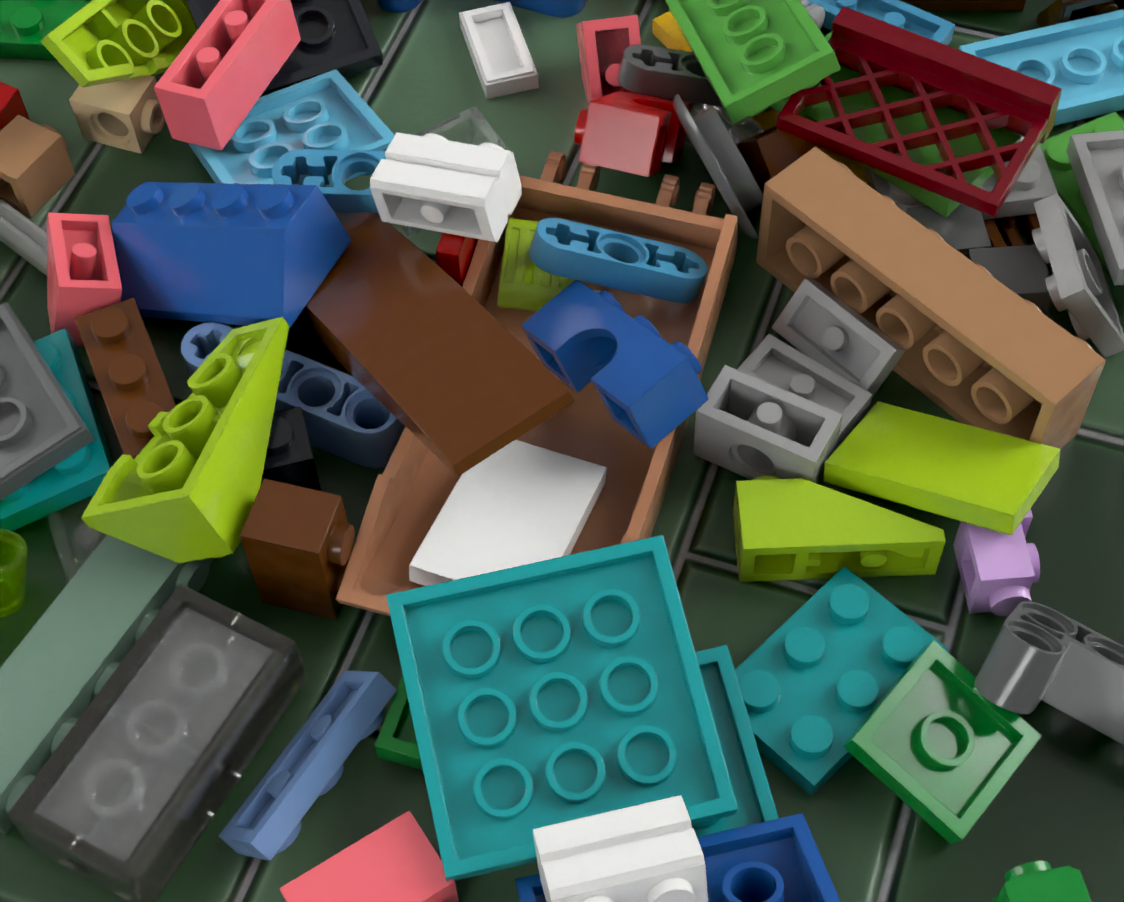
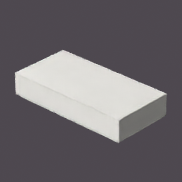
M510 2L459 13L460 28L486 99L539 88L537 70Z

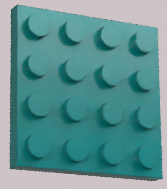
M663 535L386 595L446 881H457L537 862L532 830L540 827L682 795L691 819V825L736 814L738 810L737 802Z

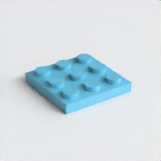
M337 69L260 97L222 151L189 143V146L215 183L274 184L272 179L273 165L280 156L296 149L386 151L395 135ZM368 172L355 173L351 175L346 181L358 176H368L372 174ZM329 174L328 178L330 185H326V187L334 186L331 174ZM300 175L298 182L292 185H303L305 177L310 175Z

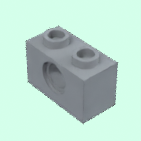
M724 365L707 393L709 400L696 411L693 455L750 480L760 476H776L781 479L803 478L820 485L824 477L825 461L837 448L843 414Z

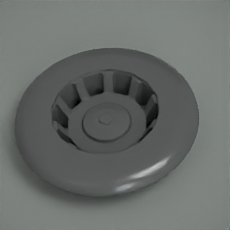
M677 93L673 100L675 113L732 215L738 216V226L749 238H759L746 213L762 204L763 194L736 144L713 106L692 117Z

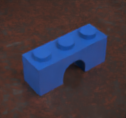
M574 280L520 325L542 364L576 392H579L592 381L613 420L650 449L709 400L697 376L702 371V367L691 350L680 341H675L671 345L662 339L657 329L644 316L637 315L635 318H632L626 314L620 303L606 290L596 293L579 280Z

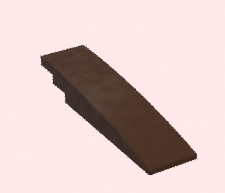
M334 212L350 236L351 242L299 314V317L308 334L457 476L468 471L574 402L570 391L519 340L415 244L390 223L381 221L378 213Z

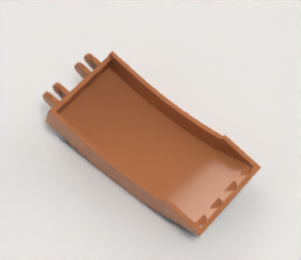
M550 151L540 179L519 175L522 195L512 215H508V218L539 222L546 218H561L684 247L698 254L706 262L708 271L697 298L689 303H675L584 281L580 282L592 290L612 292L614 298L620 303L626 314L632 318H635L637 315L644 316L657 329L662 339L672 345L675 341H680L688 347L702 367V371L697 374L699 380H701L738 250V216L726 214L724 219L710 216L716 187L715 184L701 182V186L696 191L692 212L675 209L674 206L677 204L680 195V179L677 176L667 174L663 178L656 204L596 192L601 174V166L584 163L581 167L576 187L563 185L561 180H563L566 172V155L563 152ZM506 224L498 242L478 239L462 287L541 362L520 326L536 312L497 307L507 230ZM553 374L570 391L574 402L516 440L607 467L606 483L570 555L650 538L671 478L689 417L650 449L613 420L592 381L579 392H576ZM406 426L383 474L377 475L336 600L341 604L390 616L386 595L424 587V585L409 581V564L461 475L457 476Z

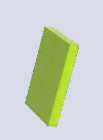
M878 401L825 461L824 482L1003 534L1013 535L1057 471L1061 449Z

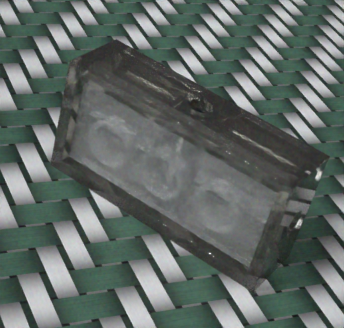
M179 584L7 815L29 845L35 850L127 902H156L307 681V675L296 641Z

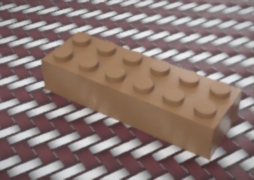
M816 146L764 184L756 263L794 293L804 278L816 280L906 351L892 370L958 422L1060 449L1078 434L1106 359L1096 353L1086 341L1074 337L1044 315L1034 303L1024 300L995 279L985 267L975 264L946 243L936 231L923 226L900 209L891 198L878 193L855 176L846 165L833 160Z

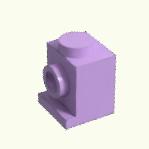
M1031 509L1013 535L960 522L953 547L969 614L992 612L997 616H1009L1020 602L1032 601L1029 591L1032 583L1039 581L1040 559L1035 544L1026 543L1025 539L1033 518Z

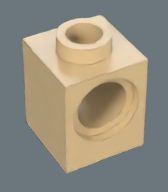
M149 75L83 88L79 85L69 101L82 138L142 154L154 134H158L165 123V117L154 90V86L157 84L155 76Z

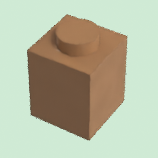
M17 115L0 131V198L30 218L75 175L67 153V142L56 129L47 124L39 125Z

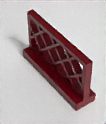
M843 6L832 22V36L828 43L834 50L839 65L856 71L861 76L833 83L829 75L815 86L792 94L777 116L776 129L996 217L1039 143L1044 144L1051 132L1062 88ZM892 85L913 93L914 98L886 104L880 88ZM868 91L874 108L846 114L839 98ZM826 101L829 102L834 114V118L818 122L799 116L804 107ZM946 106L967 114L969 119L941 126L934 109ZM921 112L929 129L900 136L893 119ZM881 122L888 137L887 140L869 144L856 139L852 129ZM1001 127L1023 136L1024 139L1022 142L997 148L989 130ZM976 134L984 151L955 158L948 140ZM936 144L943 162L923 166L911 161L907 151ZM1010 161L1009 164H1008L1007 167H1006L1005 164H1004V162ZM991 166L998 180L993 191L988 192L968 184L963 173Z

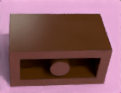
M264 479L240 533L262 603L337 620L343 604L339 603L336 597L354 547L355 537L354 526L348 524L342 496Z

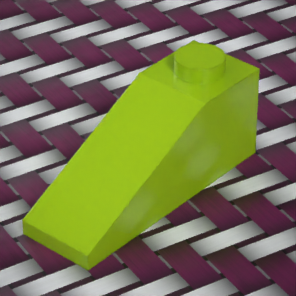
M760 476L752 480L736 481L732 517L739 582L831 579L844 566L859 578L936 574L946 542L944 530L803 478L781 479L776 476Z

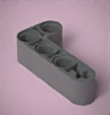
M1033 601L1020 602L1004 621L975 678L974 685L977 690L997 706L1019 714H1030L1042 700L1124 745V646L1048 606Z

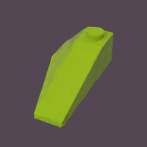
M92 0L47 34L40 42L83 88L165 73L196 33V29L184 0Z
M283 317L232 329L187 380L188 386L192 390L189 397L175 406L170 412L160 411L147 426L154 437L135 459L131 455L122 454L108 470L81 517L89 528L179 564L207 558H221L234 553L241 542L240 533L261 486L289 325Z

